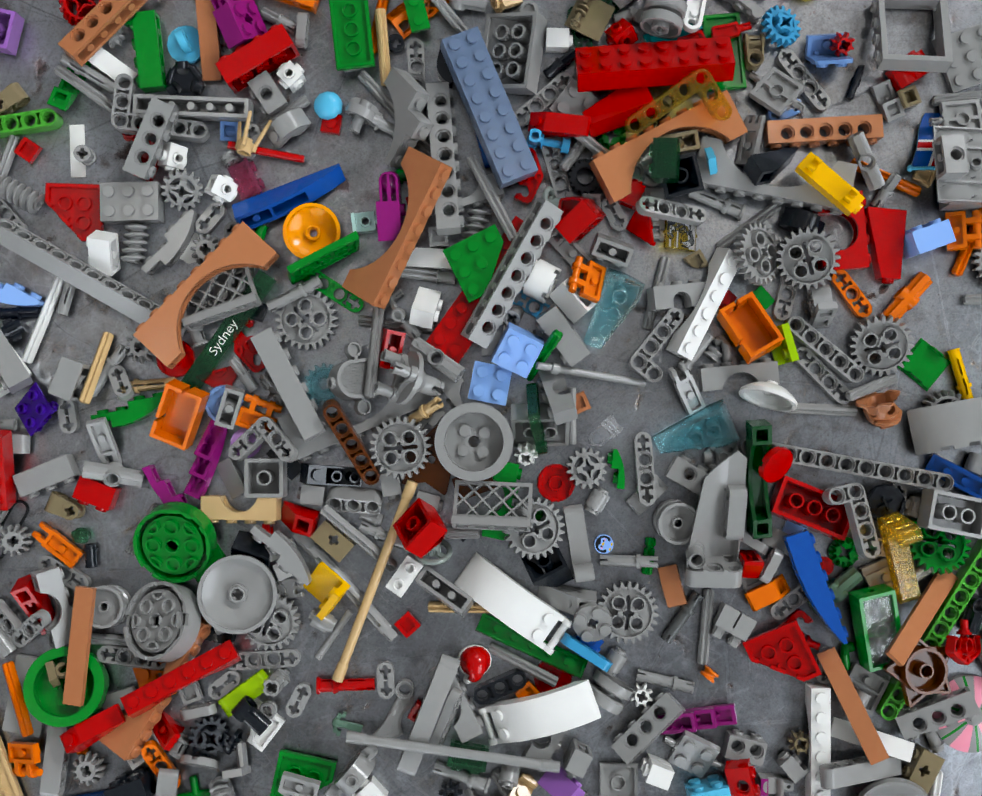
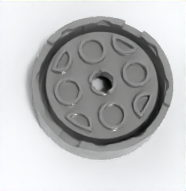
M465 403L451 409L441 419L435 433V451L442 466L453 476L466 481H482L499 473L509 461L513 449V434L506 418L495 408L483 403ZM471 436L479 438L480 443L477 447L469 445L468 440Z
M166 581L150 582L140 588L130 600L125 612L127 620L126 627H123V633L129 650L138 658L164 663L175 661L189 651L198 636L201 625V612L198 607L197 597L189 588L183 585ZM157 616H159V625H155Z

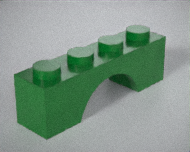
M507 462L505 467L493 476V479L497 482H516V479L520 480L522 469L519 468L520 464ZM502 487L505 498L510 491L506 487ZM512 495L508 500L505 501L506 504L512 509L515 507L511 506L512 499L515 498L514 495ZM503 504L496 511L499 516H505L509 512ZM482 530L481 536L504 540L508 534L498 530Z

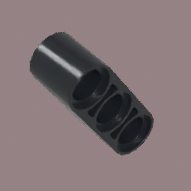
M514 668L479 683L474 688L473 697L475 702L485 705L522 689L526 685V674L524 671ZM517 674L523 677L522 681L518 683L512 680L513 676ZM498 682L504 683L505 688L503 690H497L495 688V684ZM485 690L488 694L486 697L480 698L477 692Z

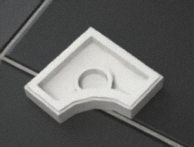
M255 698L254 701L259 709L263 702ZM264 706V712L266 714H268L269 712L270 714H272L271 708L269 706L267 708L266 706ZM278 713L270 719L272 723L260 736L250 728L247 742L263 752L286 721Z

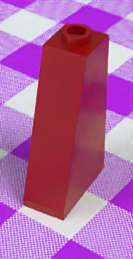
M647 87L617 89L582 112L583 116L591 117L589 135L592 138L656 114L654 99Z
M867 207L864 209L865 215L868 217L866 234H869L870 238L868 247L875 280H882L881 283L893 284L894 281L901 279L907 210Z

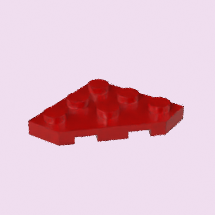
M46 183L45 203L57 213L59 218L71 228L82 242H86L87 237L95 230L104 231V223L100 221V185Z
M796 619L749 638L746 642L742 641L752 662L760 663L803 682L822 675Z

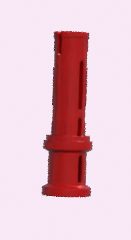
M316 678L317 695H320L321 692H333V694H336L339 691L375 690V678L344 679L342 683L336 682L332 678Z

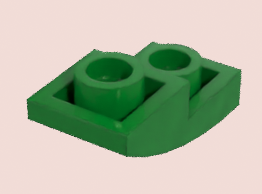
M611 449V452H608L607 464H610L609 468L617 469V472H613L612 484H615V488L624 489L625 474L623 462L618 450Z

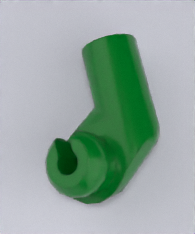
M851 641L847 644L842 643L840 649V659L846 671L851 669L849 652L855 650L854 643Z

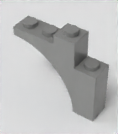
M392 67L384 84L389 90L393 101L395 128L391 148L384 162L388 166L402 169L400 163L408 147L414 148L418 140L425 141L433 127V124L422 113L431 95L407 71Z

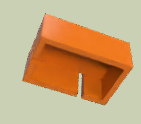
M752 291L737 299L736 304L732 302L720 309L716 316V319L735 347L740 346L738 351L747 364L776 349L785 339Z
M173 379L165 385L155 415L157 419L153 421L149 436L185 451L194 443L210 393L196 387L190 389L191 385Z

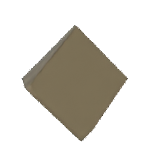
M915 84L897 91L903 109L917 106L922 102Z

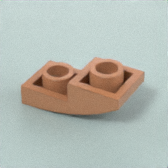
M673 564L658 568L668 608L687 604L678 565Z

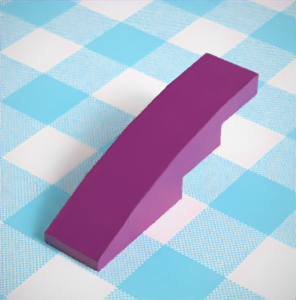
M210 420L194 452L197 457L189 471V474L192 476L183 492L198 500H201V496L206 494L211 483L228 430L227 428L214 425V420Z
M148 465L142 468L151 487L163 504L167 502L188 503L184 493L176 495L170 479L161 480L155 465Z
M735 703L685 709L686 711L661 735L684 733L685 730L697 732V730L714 729L717 726L736 725L738 721ZM665 713L658 714L657 716L662 719Z

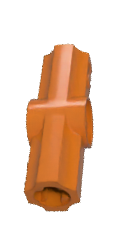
M921 271L918 272L906 286H903L894 295V300L881 314H884L886 319L889 315H892L893 321L897 317L900 319L919 302V297L933 283L931 278Z

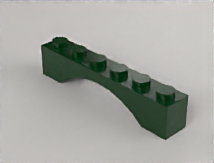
M765 419L746 420V488L748 494L746 531L753 539L772 537V515L768 496V482L759 476L758 470L759 466L762 467L763 457L770 451L772 446V425Z

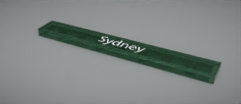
M259 270L253 281L261 302L277 281L264 271ZM249 285L243 292V295L252 292ZM258 307L225 318L181 381L191 385L190 389L193 387L201 389Z

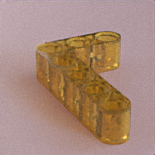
M697 69L630 115L625 120L624 127L630 133H640L696 93L715 120L729 119L732 114V108L710 72L706 69ZM699 72L704 75V82L701 84L696 80ZM682 84L688 87L686 95H682L679 91ZM710 89L715 93L713 100L707 98V92ZM665 96H669L672 100L669 107H665L663 104ZM720 106L725 108V114L722 117H719L717 114ZM650 107L655 110V116L651 119L646 115V111ZM632 119H637L639 122V127L636 130L630 128Z
M897 511L878 517V527L898 602L904 604L921 598L909 546L923 540L921 529L916 523Z

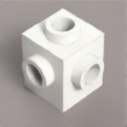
M289 60L287 63L285 62L279 66L276 73L279 78L277 82L285 90L288 88L294 93L307 81L303 75L305 71L298 63L294 65Z
M166 142L163 146V156L158 160L157 165L164 167L166 172L176 173V168L183 171L187 164L188 148L172 142Z
M212 174L204 192L213 196L212 200L217 203H228L236 198L238 185L233 182L234 179L227 175Z

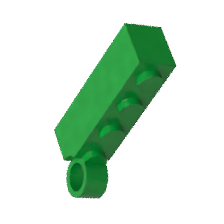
M155 10L137 11L133 19L124 24L126 27L131 28V31L134 33L132 46L136 51L134 65L138 69V76H136L137 86L145 94L167 91L165 88L167 80L160 17Z

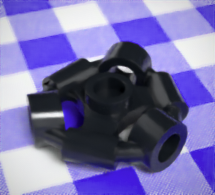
M188 61L175 62L172 68H169L166 76L167 86L165 88L170 95L200 96L204 91L205 84L201 78L202 74L196 66H192ZM177 69H189V72L182 75L177 72ZM193 80H197L192 92L190 90ZM172 82H177L181 88L180 93Z

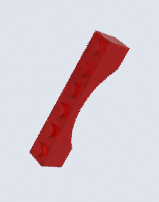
M228 640L121 697V702L127 715L135 718L186 686L222 671L242 659L234 643Z

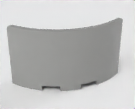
M982 397L907 411L916 456L951 450L950 446L958 449L982 444Z

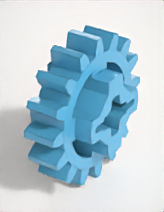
M776 5L767 10L762 16L763 21L760 25L764 26V29L761 31L767 34L766 39H771V44L776 42L777 47L783 45L786 48L788 45L793 44L800 36L798 32L801 28L797 26L800 21L794 19L796 14L791 15V9L786 11L783 5L780 8Z

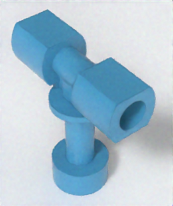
M534 128L530 129L526 142L529 148L534 150L537 149L538 145L539 149H542V146L559 148L560 153L568 154L571 139L563 137L562 141L544 138L542 131Z

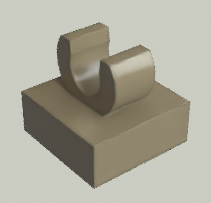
M53 661L45 663L48 678L53 688L61 685L60 679H65L66 672L60 673V670L66 668L65 662H60L57 665Z

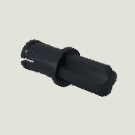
M575 49L569 50L560 59L556 58V61L543 70L547 79L551 81L558 73L566 70V66L575 60Z
M17 306L16 308H0L1 320L11 317V319L22 321L26 318H38L40 314L39 307Z

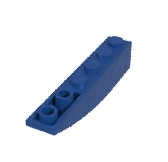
M338 163L232 204L237 224L243 221L253 229L289 214L299 205L315 201L346 180L340 164Z
M804 529L782 536L794 572L814 610L841 643L847 644L846 638L849 635L846 627L842 626L840 622L842 615L839 608L834 605L835 595L833 590L828 588L826 581H829L825 569L822 570L820 562H822L819 551H815L813 544L816 542L812 532L809 533L808 530Z

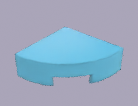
M711 147L704 148L710 175L717 174V162L714 151Z

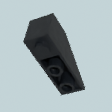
M798 147L750 155L743 170L754 186L771 183L791 162Z
M301 463L299 482L315 485L362 487V478L355 467Z

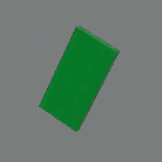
M329 0L337 71L375 67L368 0Z
M740 13L704 15L701 25L705 37L712 38L710 30L713 26L735 21L739 25ZM741 33L739 37L731 39L736 62L733 81L707 83L708 93L718 90L721 92L747 88Z
M355 231L287 266L288 278L291 284L294 285L359 251V235Z

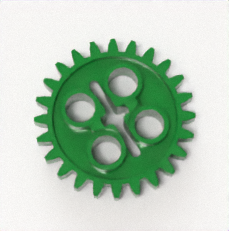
M913 521L911 523L912 527L907 529L910 534L906 535L905 539L910 540V542H907L905 546L911 548L907 554H913L914 556L911 558V561L918 560L917 567L924 565V571L931 568L932 574H935L937 570L940 575L944 574L945 570L949 574L953 572L952 568L956 571L960 568L959 565L965 564L963 559L969 558V555L965 552L971 550L970 547L966 546L971 540L965 539V536L951 534L952 540L946 538L945 532L932 530L933 535L930 536L926 533L925 528L916 527V521ZM923 546L930 549V554H926L923 551ZM943 550L950 554V559L944 557Z

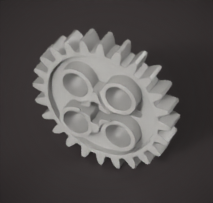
M761 222L743 225V229H739V234L735 236L738 240L734 242L737 249L733 250L734 253H737V256L734 257V260H738L736 268H741L739 274H744V280L748 279L749 284L764 285L772 282V279L776 278L775 273L779 272L777 265L780 264V262L776 261V258L780 257L776 251L780 248L776 247L778 240L774 241L775 234H770L771 228L766 229V224L761 225Z
M807 226L806 232H803L799 227L798 234L791 231L792 237L785 236L786 243H779L783 250L779 249L776 251L781 255L776 258V261L781 262L777 265V269H783L780 272V276L787 275L785 282L791 279L792 287L799 283V289L806 285L807 290H809L810 285L813 284L817 289V283L820 282L822 285H825V278L830 281L832 280L829 275L830 273L837 274L834 267H840V264L835 260L841 259V256L835 253L840 251V248H833L837 241L833 240L830 242L829 240L832 235L829 234L825 237L824 229L817 233V227L812 232L809 226ZM814 241L821 244L820 248L816 251L809 248L810 244ZM802 242H806L809 256H814L811 258L814 274H810L807 261L802 260L805 258ZM798 247L801 249V254L792 256L790 250ZM818 260H824L826 265L822 269H817L815 263ZM798 266H805L807 269L802 275L797 274L795 270Z
M314 290L307 297L303 296L282 307L281 311L275 312L280 315V318L275 319L276 322L280 323L276 329L283 330L280 336H286L284 342L291 341V347L298 344V349L301 350L303 345H305V349L309 351L310 345H312L314 349H317V343L324 346V339L330 341L328 334H335L331 328H337L333 321L338 320V318L332 314L336 313L337 310L330 309L334 304L333 302L326 303L329 297L321 298L322 292L319 291L315 295ZM305 301H309L311 304L307 311L302 310V304ZM295 307L303 315L310 316L308 319L319 328L318 332L310 324L304 322V319L294 311ZM319 314H323L325 317L324 322L321 324H317L315 320ZM292 315L297 316V322L294 325L289 324V318ZM305 328L311 329V335L308 338H304L302 334Z
M881 314L880 319L873 315V321L865 318V325L859 322L858 324L861 329H853L856 336H850L854 341L849 343V346L854 348L849 351L851 355H855L852 360L858 362L857 364L863 367L865 373L870 369L872 376L876 371L880 377L883 371L889 376L892 369L894 372H898L897 366L904 368L902 362L910 361L906 356L913 355L909 348L915 347L913 343L909 342L914 337L908 335L912 331L909 328L905 329L907 324L904 322L900 324L901 320L898 317L893 321L892 315H889L886 319L884 314ZM888 330H893V335L886 338L885 333ZM874 335L872 342H865L867 336ZM883 342L884 344L882 345V348L880 349V348H879V346L881 345L880 343ZM893 348H897V353L893 356H890L889 351ZM878 353L876 360H869L871 354Z
M397 416L395 422L393 418H389L390 424L383 421L384 428L377 426L376 429L379 433H372L376 439L369 442L374 445V448L369 449V451L375 452L371 459L377 458L374 466L381 465L380 472L387 470V477L393 473L394 479H397L399 474L401 479H405L407 473L408 477L411 478L413 477L412 471L419 474V467L421 469L426 468L423 462H430L426 456L432 454L431 451H428V448L432 447L433 444L427 443L431 436L425 437L424 434L428 430L421 431L423 424L420 423L416 426V419H412L409 422V418L405 417L402 421L401 416ZM408 432L414 435V440L411 443L406 440ZM389 433L393 434L395 437V441L393 444H390L387 441V435ZM400 444L402 446L418 445V448L404 449L402 452L399 449L384 450L385 447L399 446ZM410 451L414 452L416 456L414 462H410L407 459V454ZM390 453L396 455L395 463H391L388 460Z
M536 497L535 501L532 498L531 529L533 528L532 524L537 525L538 527L535 528V532H524L519 536V531H502L508 534L504 540L511 541L508 547H515L513 552L517 554L520 551V557L522 558L526 553L529 560L532 559L533 555L535 559L539 560L540 554L546 558V551L553 554L552 547L559 548L556 542L563 541L559 537V534L565 533L563 530H560V527L565 526V523L559 522L563 516L557 515L560 510L558 508L553 509L554 503L547 505V499H543L541 502L540 497ZM523 505L514 511L519 517H527V509ZM541 510L543 517L540 520H536L535 514ZM547 520H549V523H548V524H546V525H541V524L545 523ZM548 528L550 534L547 538H543L542 532ZM527 536H531L532 543L526 546L524 540Z
M620 581V587L613 583L612 591L606 588L608 594H601L604 600L597 601V603L609 610L612 620L615 617L622 618L620 625L615 626L612 624L609 638L612 639L616 636L617 643L622 638L624 644H627L628 639H630L635 644V638L642 641L641 635L644 634L646 637H649L647 630L654 631L651 624H657L653 617L659 616L657 612H654V610L658 609V606L652 605L656 599L654 597L649 598L652 593L650 591L644 593L646 589L644 585L638 589V582L632 586L630 581L627 582L626 586ZM629 595L628 608L632 613H628V628L625 629L626 616L623 612L627 610L626 598ZM620 597L623 599L621 606H614L613 602L616 598ZM636 599L642 600V605L639 608L633 607V602ZM635 618L641 619V623L638 627H633L631 625L633 619Z
M279 591L275 605L276 608L266 634L262 633L266 625L265 622L261 627L246 633L244 640L250 638V645L256 642L257 649L264 645L265 651H267L269 646L275 651L277 645L280 649L283 648L284 643L289 645L290 639L294 640L295 633H298L299 628L297 626L301 623L300 620H297L301 614L295 613L298 606L292 607L294 600L287 601L288 594L281 597V591ZM281 612L285 617H280L277 613ZM275 629L279 634H274L271 630Z

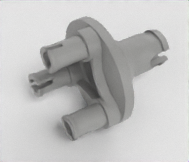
M387 349L381 352L380 360L390 363V367L394 369L390 368L389 371L395 375L392 386L376 381L372 389L373 393L385 396L388 400L400 405L408 403L417 392L432 397L441 396L439 392H436L437 389L433 387L444 389V381L425 374L423 371V356L419 352L410 351L407 354H397Z

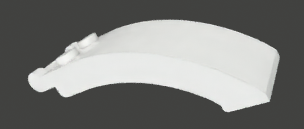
M475 552L454 582L459 589L471 596L485 610L549 655L553 654L559 640L566 630L573 625L570 619L521 586L477 552ZM558 620L561 621L562 624L548 644H546L544 640Z
M589 679L574 681L539 694L500 700L494 704H487L477 708L479 715H482L489 736L488 742L490 746L554 735L601 718ZM489 712L491 713V716H492V719H493V722H494V725H495V728H496V731H497V734H498L497 736H496V733H495V730H494V727H493V724H492V721H491Z

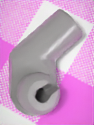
M723 335L714 336V346H720L722 349V361H732L731 344Z

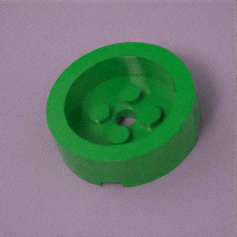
M167 502L157 506L138 524L133 536L134 553L141 567L144 566L152 573L151 576L171 583L186 582L195 578L211 561L217 546L215 528L210 519L197 507L184 502ZM171 540L175 542L178 546L177 549L170 548L168 542Z
M69 646L51 649L33 662L24 679L23 696L28 710L38 721L53 727H69L99 712L106 701L109 676L104 663L100 662L94 653L90 652L85 700L84 705L81 707L62 704L65 679H60L61 685L53 688L45 663L53 661L55 665L65 662L67 666ZM66 668L61 669L60 673L66 672Z

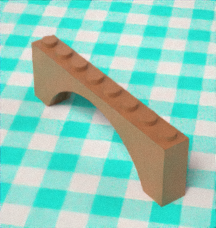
M718 90L709 95L710 99L704 102L701 99L692 104L693 108L689 110L683 108L676 112V117L671 119L668 116L659 121L661 125L655 128L653 125L643 130L644 133L640 136L634 134L626 139V143L621 145L618 142L609 147V152L604 154L601 151L592 156L594 160L589 165L609 204L611 205L631 194L635 166L644 150L658 137L672 132L697 129L699 132L722 139V142L727 144L747 133L748 130L728 91L720 93Z
M410 146L400 163L408 183V207L402 228L393 244L380 258L365 267L350 269L342 285L343 288L370 305L385 309L453 169Z
M243 221L232 228V233L227 238L225 237L219 241L218 247L205 256L204 262L200 266L192 269L191 275L177 285V290L173 294L165 297L163 304L150 313V318L145 323L143 322L137 326L133 336L166 367L173 369L186 356L182 343V319L190 300L201 286L216 275L236 268L249 267L267 271L280 257L274 249Z
M202 615L200 630L194 644L181 658L172 662H166L163 675L191 661L200 652V646L204 639L210 635L212 627ZM171 696L135 718L124 715L126 722L102 737L99 741L124 761L137 758L141 754L145 741L151 737L155 724L160 721L163 710L171 702Z

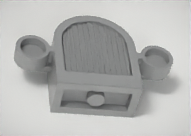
M351 342L344 348L348 361L338 363L331 369L327 378V386L337 398L346 401L355 400L354 410L358 415L362 416L369 414L372 408L371 403L364 397L368 358L358 359L362 352L361 346L357 342Z
M371 745L362 746L337 775L336 780L323 795L341 796L344 793L347 796H352L373 771L377 761L375 756L378 753V748Z

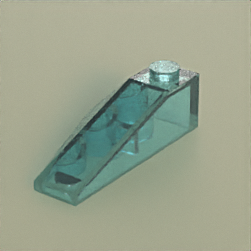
M608 268L600 300L595 305L584 343L602 349L615 330L638 304L645 284L626 273Z
M723 399L707 405L693 415L685 417L652 436L660 453L681 452L686 449L696 448L701 450L705 447L721 448L740 440Z

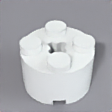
M542 259L536 260L531 274L523 283V293L544 304L546 302L544 297L549 298L548 295L552 293L558 281L555 277L557 274L560 275L562 270Z

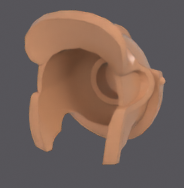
M888 390L885 393L873 392L855 401V406L863 408L867 420L874 426L880 427V429L897 425L902 417V410L894 403L900 395L899 390Z

